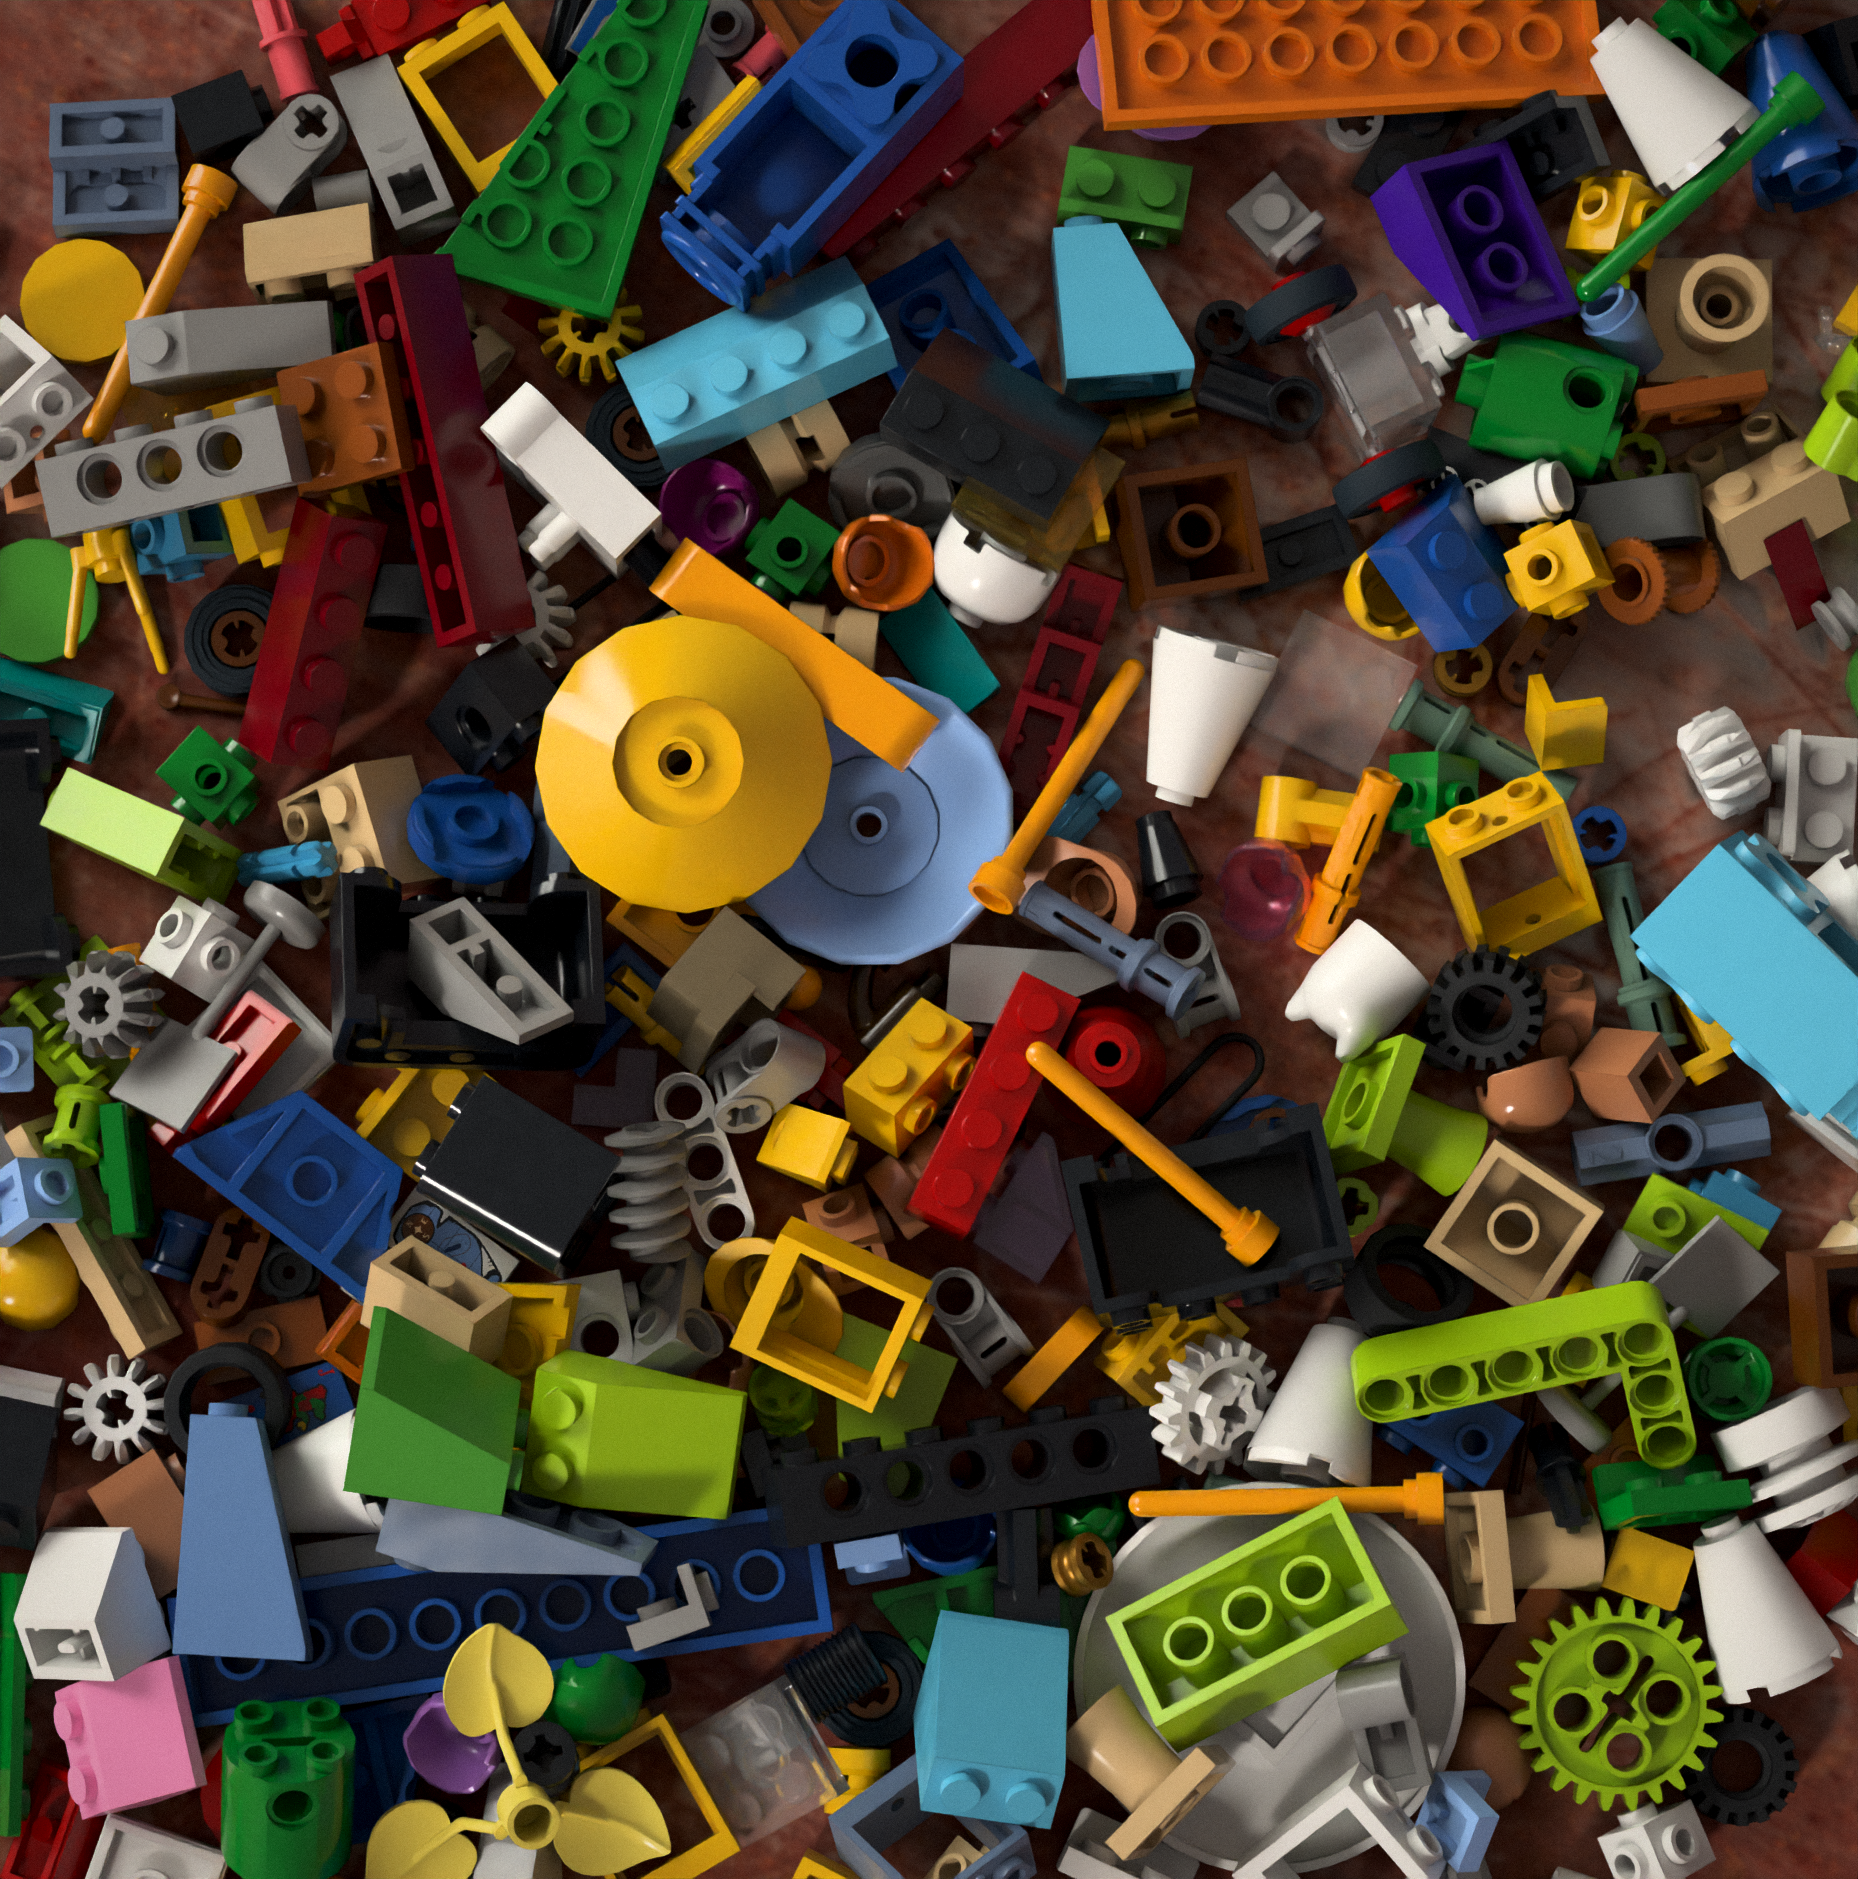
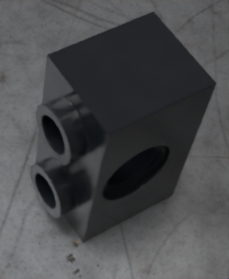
M513 635L468 663L424 723L466 775L481 776L492 768L500 775L517 764L528 753L524 745L541 734L545 709L558 688L516 636Z

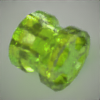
M762 1363L753 1372L749 1381L748 1394L760 1425L768 1433L779 1437L795 1436L808 1429L818 1414V1398L813 1388L814 1386L765 1363ZM792 1397H795L794 1401L790 1404V1407H789V1402H788V1401H789Z

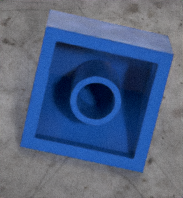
M1456 473L1448 475L1366 551L1371 561L1436 653L1479 646L1519 608V605L1508 589L1505 575L1510 572V569L1503 554L1509 550L1492 525L1486 526L1481 523L1475 511L1474 499Z

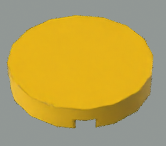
M78 238L54 245L34 261L23 280L20 308L28 332L53 357L65 364L90 367L115 359L126 336L125 321L134 319L146 294L143 277L125 253L104 241Z

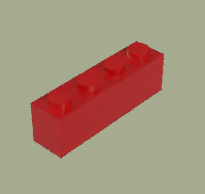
M1024 971L1021 972L1004 1002L903 1213L959 1241L969 1233L1044 1077L1027 1061V1048L1032 1043L1040 1041L1049 1045L1054 1051H1057L1081 999Z

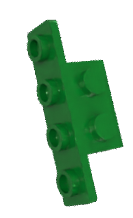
M0 1572V1836L20 1837L21 1822H25L28 1819L31 1804L29 1786L26 1782L22 1781L23 1756L29 1755L33 1736L31 1721L29 1717H24L25 1691L31 1689L34 1678L14 1622L15 1612L28 1574Z

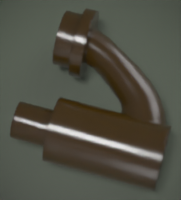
M889 964L853 965L847 1000L848 1017L851 1027L855 1032L853 1037L869 1053L879 1045L921 997L932 1003V1000L947 985L946 981L933 969L928 967L913 985L904 979L876 1010L872 1002L876 969L878 967L881 971L887 973L891 966Z

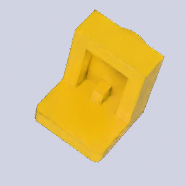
M1677 994L1671 1000L1701 1054L1679 1067L1685 1077L1690 1076L1696 1087L1729 1069L1723 1057L1734 1052L1730 1046V1042L1734 1038L1716 1021L1712 1024H1707L1698 1018Z

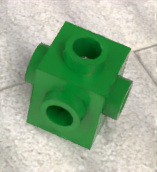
M1667 0L1651 19L1659 26L1656 29L1658 33L1719 78L1727 72L1759 35L1738 15L1737 8L1731 0Z
M789 497L773 521L765 516L762 517L744 543L743 548L750 552L745 559L747 570L754 575L750 583L757 585L775 597L779 604L782 603L785 597L791 601L802 602L808 593L817 598L833 578L831 560L834 554V544L842 533ZM789 552L800 555L797 560L792 562H786L781 559L783 555Z
M199 725L155 772L178 793L171 800L170 804L189 821L199 827L206 819L219 831L228 822L233 826H237L248 817L260 801V798L255 793L263 784L250 772L258 761L231 737L221 746ZM221 776L220 782L216 787L207 789L208 783L212 778Z
M1442 751L1390 754L1389 773L1398 777L1403 785L1401 790L1398 791L1388 814L1385 830L1411 835V846L1432 848L1424 824L1445 815L1456 806L1469 804L1479 799L1480 760Z

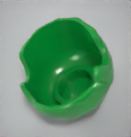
M605 1653L591 1667L580 1668L576 1665L574 1658H568L563 1663L562 1668L552 1672L554 1681L553 1696L543 1715L548 1722L562 1726L572 1736L574 1742L587 1745H605L619 1741L632 1729L641 1709L646 1685L645 1679L634 1665L616 1655Z

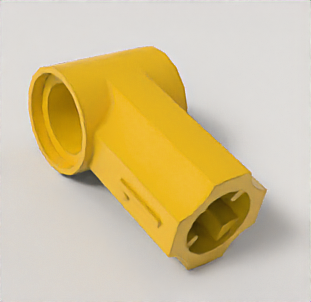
M1264 776L1261 782L1253 840L1270 846L1292 849H1308L1311 845L1333 848L1355 794L1319 789L1318 783L1305 779L1285 776ZM1382 831L1379 840L1373 850V854H1377L1379 850Z

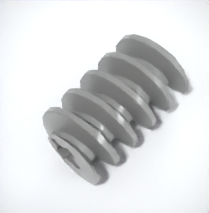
M652 1121L632 1124L622 1128V1131L604 1137V1144L606 1146L623 1149V1156L620 1157L622 1161L616 1171L614 1170L613 1172L625 1175V1181L607 1188L608 1196L626 1200L625 1207L608 1213L609 1221L627 1225L628 1229L627 1232L611 1237L610 1245L611 1247L628 1250L630 1259L633 1261L668 1263L684 1259L692 1254L691 1243L682 1238L690 1232L691 1222L689 1217L680 1213L690 1205V1197L688 1192L678 1188L689 1179L688 1170L685 1166L676 1163L687 1154L686 1143L675 1137L686 1129L684 1123Z

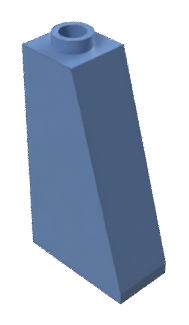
M209 1403L208 1415L190 1414L172 1654L313 1661L314 1647L265 1420L248 1417V1405Z

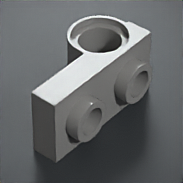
M692 1249V1254L684 1259L668 1263H654L644 1274L640 1284V1290L642 1291L640 1299L641 1310L638 1313V1320L634 1328L635 1341L631 1364L688 1377L722 1353L724 1346L722 1333L711 1315L701 1308L707 1259L694 1249Z
M1405 1651L1352 1662L1338 1669L1336 1674L1338 1704L1348 1731L1353 1732L1359 1762L1361 1761L1372 1775L1378 1774L1386 1779L1395 1792L1432 1785L1435 1781L1434 1771Z

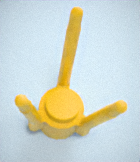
M129 524L83 534L84 546L75 547L70 550L73 575L65 633V657L72 659L77 654L87 572L90 571L95 573V579L99 583L127 582L157 670L160 674H167L170 667L142 576L139 575L136 555L130 539Z

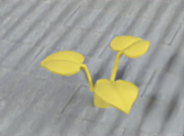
M489 1623L471 1634L454 1654L445 1675L443 1700L445 1710L451 1722L460 1733L469 1737H477L496 1729L497 1738L513 1780V1784L507 1787L499 1797L497 1803L499 1820L493 1822L459 1817L450 1823L443 1807L433 1801L419 1799L397 1804L386 1811L372 1829L367 1845L365 1879H468L477 1862V1851L471 1840L460 1833L463 1830L493 1834L497 1840H503L509 1835L516 1845L529 1850L542 1848L553 1840L554 1847L565 1865L575 1872L590 1876H605L618 1873L645 1860L665 1856L671 1852V1842L665 1820L655 1800L637 1779L621 1769L595 1767L582 1771L571 1783L569 1803L557 1801L553 1804L541 1786L528 1781L510 1738L508 1726L516 1728L526 1727L533 1724L545 1713L553 1696V1675L544 1655L533 1644L511 1632L500 1623Z

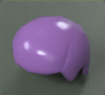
M443 1692L434 1693L431 1698H428L419 1707L414 1719L403 1734V1746L411 1766L428 1784L449 1794H471L477 1791L498 1768L504 1756L497 1738L496 1729L477 1737H469L458 1731L445 1710Z

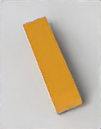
M687 537L684 538L649 587L652 593L682 615L738 625L787 656L820 703L823 717L902 773L941 721Z

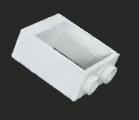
M7 315L0 319L1 489L94 399L46 349ZM34 426H41V435L37 438H31L30 430Z
M1360 1761L1245 1850L1232 1876L1234 1879H1301L1282 1857L1346 1807L1407 1876L1405 1879H1439L1447 1861L1443 1857L1442 1847L1434 1834L1421 1824L1416 1826L1399 1807V1798L1389 1782L1378 1774L1372 1775Z

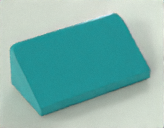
M932 587L928 589L919 603L896 612H891L880 621V632L920 687L950 698L967 716L1001 693L999 681Z
M0 657V720L48 718L50 735H57L59 738L61 755L91 765L94 762L112 707L114 692Z

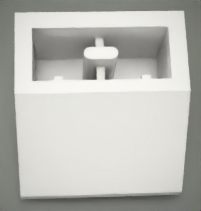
M50 1527L41 1533L14 1616V1622L34 1679L116 1681L172 1648L165 1626V1614L162 1606L156 1600L145 1567L144 1551L136 1540L132 1527Z

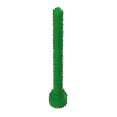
M1791 71L1772 88L1775 95L1767 101L1770 108L1586 274L1576 286L1577 296L1584 302L1597 300L1786 127L1794 130L1800 123L1808 126L1826 109L1824 101L1815 89L1795 71Z

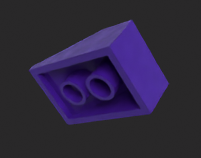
M1507 139L1404 164L1370 197L1394 254L1472 341L1569 317L1581 310Z

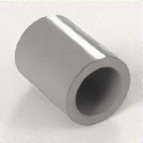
M369 169L312 178L317 211L368 203L372 213L376 212V202Z

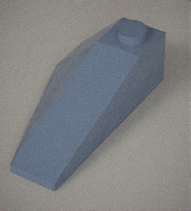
M520 1485L519 1491L506 1489L502 1515L389 1498L375 1551L393 1557L399 1566L413 1571L639 1576L655 1555L659 1541L595 1509L584 1508L573 1512L561 1506V1503L558 1501L522 1493Z

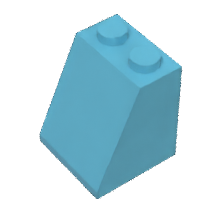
M1078 216L1065 220L1064 227L1053 228L1050 263L1062 394L1079 404L1167 397L1190 390L1195 370L1194 355L1118 223L1103 224L1102 218L1099 216Z
M940 1610L913 1713L921 1811L1045 1829L1051 1828L1065 1778L1069 1659L1068 1629Z

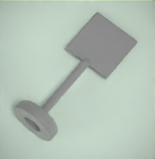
M254 880L243 897V905L247 913L264 930L196 1026L191 1029L164 1015L163 1018L165 1020L156 1026L150 1034L152 1043L140 1048L109 1092L112 1097L183 1134L239 1056L236 1051L207 1036L277 938L297 948H314L327 931L317 916L302 903L286 892L263 881Z
M1717 1214L1648 1283H1652L1660 1289L1664 1299L1674 1307L1668 1314L1672 1332L1688 1319L1708 1338L1712 1339L1780 1271ZM1621 1373L1604 1376L1584 1396L1569 1384L1536 1391L1538 1398L1546 1409L1585 1448L1599 1456L1609 1446L1613 1437L1612 1431L1602 1416L1595 1410V1407L1622 1382Z

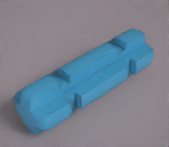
M1100 770L1092 772L1079 786L1083 790L1082 794L1078 797L1073 793L1067 799L1045 835L1059 837L1078 844L1100 820L1096 814L1101 809L1108 812L1121 798L1122 790L1106 773Z
M316 840L302 843L300 846L294 844L266 849L260 853L257 851L244 853L236 862L240 871L237 880L243 887H249L254 880L263 881L271 885L274 883L279 885L308 880L314 876L317 878L331 876L338 868L335 860L338 850L330 841L321 843Z

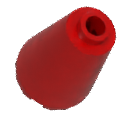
M1102 1002L1083 1005L1076 1009L1056 1052L1134 1120L1139 1119L1154 1105L1165 1082L1166 1055L1159 1035L1143 1016L1122 1005ZM1098 1048L1110 1049L1117 1054L1120 1061L1111 1067L1103 1066L1097 1061L1095 1051ZM1043 1077L1041 1082L1043 1091L1059 1113L1078 1126L1101 1131L1106 1130L1047 1078Z

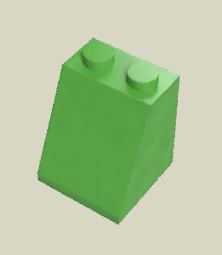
M374 1306L343 1491L502 1515L506 1489L519 1491L524 1465L525 1451L513 1450V1447L524 1449L530 1418L529 1409L518 1408L522 1381L389 1308Z

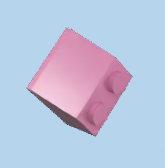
M179 1655L145 1663L116 1681L82 1680L54 1692L57 1702L54 1707V1723L57 1733L65 1740L71 1766L68 1772V1787L72 1799L79 1805L82 1820L152 1805L207 1785Z

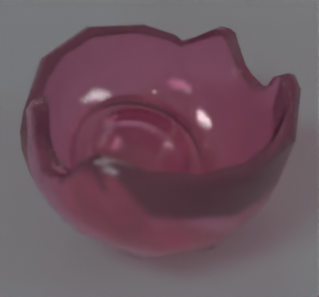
M1253 837L1231 849L1221 867L1222 871L1215 880L1216 885L1223 889L1225 904L1220 912L1221 919L1233 931L1247 940L1267 942L1284 934L1299 921L1308 909L1311 899V880L1302 856L1298 855L1293 847L1276 838Z

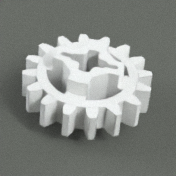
M1213 1333L1206 1334L1203 1348L1191 1341L1185 1344L1186 1359L1182 1363L1173 1359L1168 1361L1167 1366L1173 1375L1169 1382H1156L1154 1387L1159 1393L1163 1394L1162 1403L1149 1408V1414L1162 1421L1151 1432L1152 1438L1164 1444L1161 1453L1177 1462V1464L1199 1475L1202 1474L1204 1469L1216 1475L1222 1474L1225 1460L1236 1466L1243 1463L1242 1448L1245 1445H1249L1265 1415L1266 1405H1270L1276 1395V1392L1266 1388L1277 1375L1274 1369L1264 1365L1267 1358L1264 1352L1252 1347L1250 1343L1227 1333L1223 1339Z

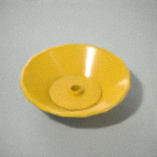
M679 615L625 627L575 662L545 709L535 771L547 825L581 873L630 904L687 914L742 902L793 866L823 819L833 760L820 703L787 656L738 625ZM678 750L688 752L692 759L690 770L683 775L673 774L668 767L670 755Z

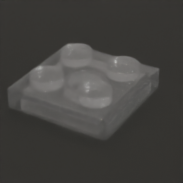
M1304 609L1278 660L1276 673L1252 715L1248 726L1360 781L1362 772L1368 766L1418 665Z
M786 1674L679 1734L743 1848L837 1798L850 1789Z

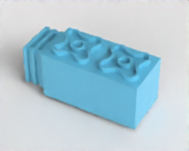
M1740 830L1720 842L1629 936L1639 946L1635 953L1652 973L1676 991L1687 1007L1698 1018L1707 1024H1712L1714 1021L1720 1024L1734 1038L1730 1042V1046L1737 1056L1748 1066L1760 1073L1794 1111L1802 1116H1807L1811 1113L1818 1121L1829 1112L1840 1124L1843 1123L1858 1140V941L1826 911L1830 906L1826 896L1815 885L1793 869L1767 839L1758 833H1754L1749 837L1743 830Z

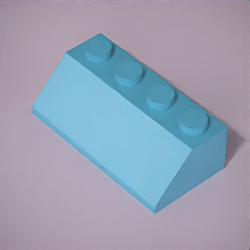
M842 256L764 292L760 297L751 298V307L745 313L734 306L615 361L666 473L898 367L890 337L864 283L846 256Z

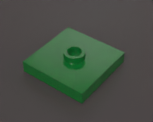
M122 1102L99 1105L104 1155L99 1158V1171L103 1192L109 1195L113 1235L130 1240L155 1238L154 1234H157L144 1113Z

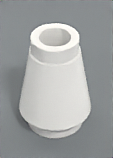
M1543 458L1489 483L1485 487L1478 488L1474 492L1476 514L1481 523L1486 526L1495 523L1556 521L1560 518L1562 512L1571 510L1574 504L1573 484L1566 467L1560 461L1549 463Z

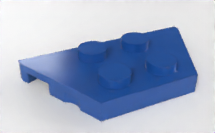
M297 1090L176 1148L172 1153L175 1159L364 1304L370 1264L384 1254L388 1247L394 1204L398 1198L403 1174L401 1167L302 1090Z

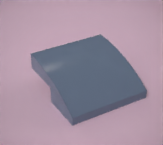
M172 98L50 104L49 160L53 169L52 226L56 238L175 232L182 218V185L178 114Z

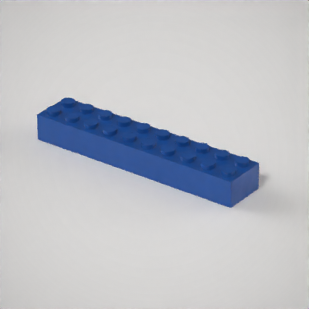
M761 1508L731 1513V1517L727 1520L695 1518L633 1528L659 1541L655 1555L639 1576L413 1571L403 1568L398 1564L299 1578L314 1647L313 1661L174 1654V1656L179 1655L194 1726L198 1728L233 1722L235 1708L248 1700H262L267 1703L279 1701L305 1702L314 1697H326L337 1702L339 1706L441 1691L443 1690L447 1669L458 1648L471 1634L489 1623H500L511 1632L533 1644L544 1655L552 1672L562 1668L563 1663L568 1658H574L578 1667L588 1668L593 1666L602 1654L605 1653L613 1654L627 1662L830 1632L834 1631L835 1627L822 1543L788 1549L772 1545L767 1509ZM690 1562L693 1564L696 1574L708 1571L720 1606L719 1609L709 1612L713 1625L635 1652L626 1626L641 1622L637 1609L673 1596L678 1608L689 1605L677 1566ZM176 1597L167 1599L172 1644Z

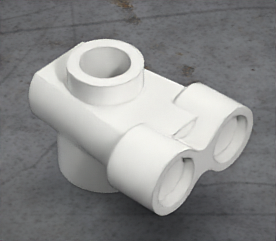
M1420 302L1396 315L1398 328L1412 349L1415 363L1421 375L1429 383L1455 370V359L1475 346L1486 344L1496 337L1492 336L1472 341L1440 304L1428 308L1425 303Z

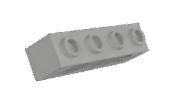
M265 395L233 403L236 413L234 415L214 419L212 409L200 410L173 417L176 428L154 433L152 423L115 430L113 432L116 442L94 447L92 437L54 445L55 457L34 461L51 537L83 535L312 482V474L296 405H274L272 395ZM231 434H234L239 439L242 446L241 460L234 468L226 463L223 456L224 442ZM171 448L177 451L182 461L181 473L174 482L166 476L163 469L164 457ZM112 462L116 464L122 475L121 487L114 496L109 493L104 484L105 470Z

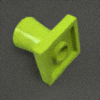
M1404 1033L1374 1043L1356 1059L1343 1063L1322 1124L1335 1176L1384 1162L1385 1157H1388L1417 1175L1441 1195L1449 1196L1455 1193L1467 1181L1482 1155L1488 1134L1487 1119L1484 1115L1447 1105L1410 1089L1426 1044Z

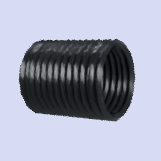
M851 1622V1626L846 1625L845 1628H842L841 1632L837 1631L836 1635L831 1634L830 1638H825V1642L820 1641L819 1645L814 1644V1648H809L808 1652L803 1651L802 1655L798 1654L797 1658L789 1659V1663L784 1662L783 1669L811 1718L818 1724H820L821 1720H826V1717H831L832 1713L836 1714L837 1710L842 1711L843 1707H848L849 1703L853 1704L854 1700L859 1701L860 1697H865V1693L870 1694L871 1690L876 1691L877 1686L882 1687V1684L888 1683L889 1679L862 1631L854 1622Z

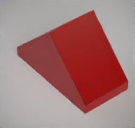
M1843 1509L1803 1526L1780 1556V1559L1821 1618L1852 1590L1858 1579V1521Z

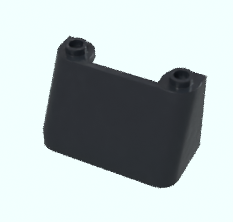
M48 718L0 720V984L67 976L66 966L74 961H79L81 945L77 926L75 924H68L63 913H55L47 828L40 825L45 814L43 789L50 783L51 774L60 772L62 762L60 741L57 735H50Z

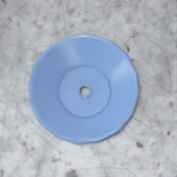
M898 677L882 678L941 720L902 773L823 717L833 760L823 819L793 866L745 900L746 904L786 943L840 965L900 964L952 942L986 908L970 894L968 890L970 881L982 863L991 862L994 856H1002L1013 839V790L991 738L950 698ZM864 816H874L880 821L881 830L873 837H864L857 831L858 821Z

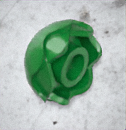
M1113 1491L1062 1500L1060 1504L1051 1503L1049 1507L1052 1508L1054 1535L1058 1540L1063 1541L1074 1539L1076 1535L1091 1532L1098 1535L1105 1544L1113 1541L1119 1535L1127 1518L1125 1499L1120 1498V1495Z

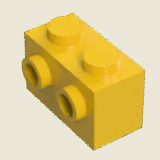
M921 997L843 1083L846 1121L851 1123L852 1130L898 1159L916 1137L928 1128L934 1117L957 1091L964 1087L976 1062L973 1028Z

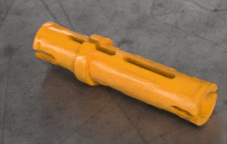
M1375 767L1364 768L1361 781L1340 827L1323 872L1316 873L1310 884V889L1314 893L1300 927L1293 937V940H1296L1295 943L1301 948L1317 955H1323L1336 941L1349 908L1358 905L1362 895L1358 886L1379 840L1397 793L1403 785L1395 775Z

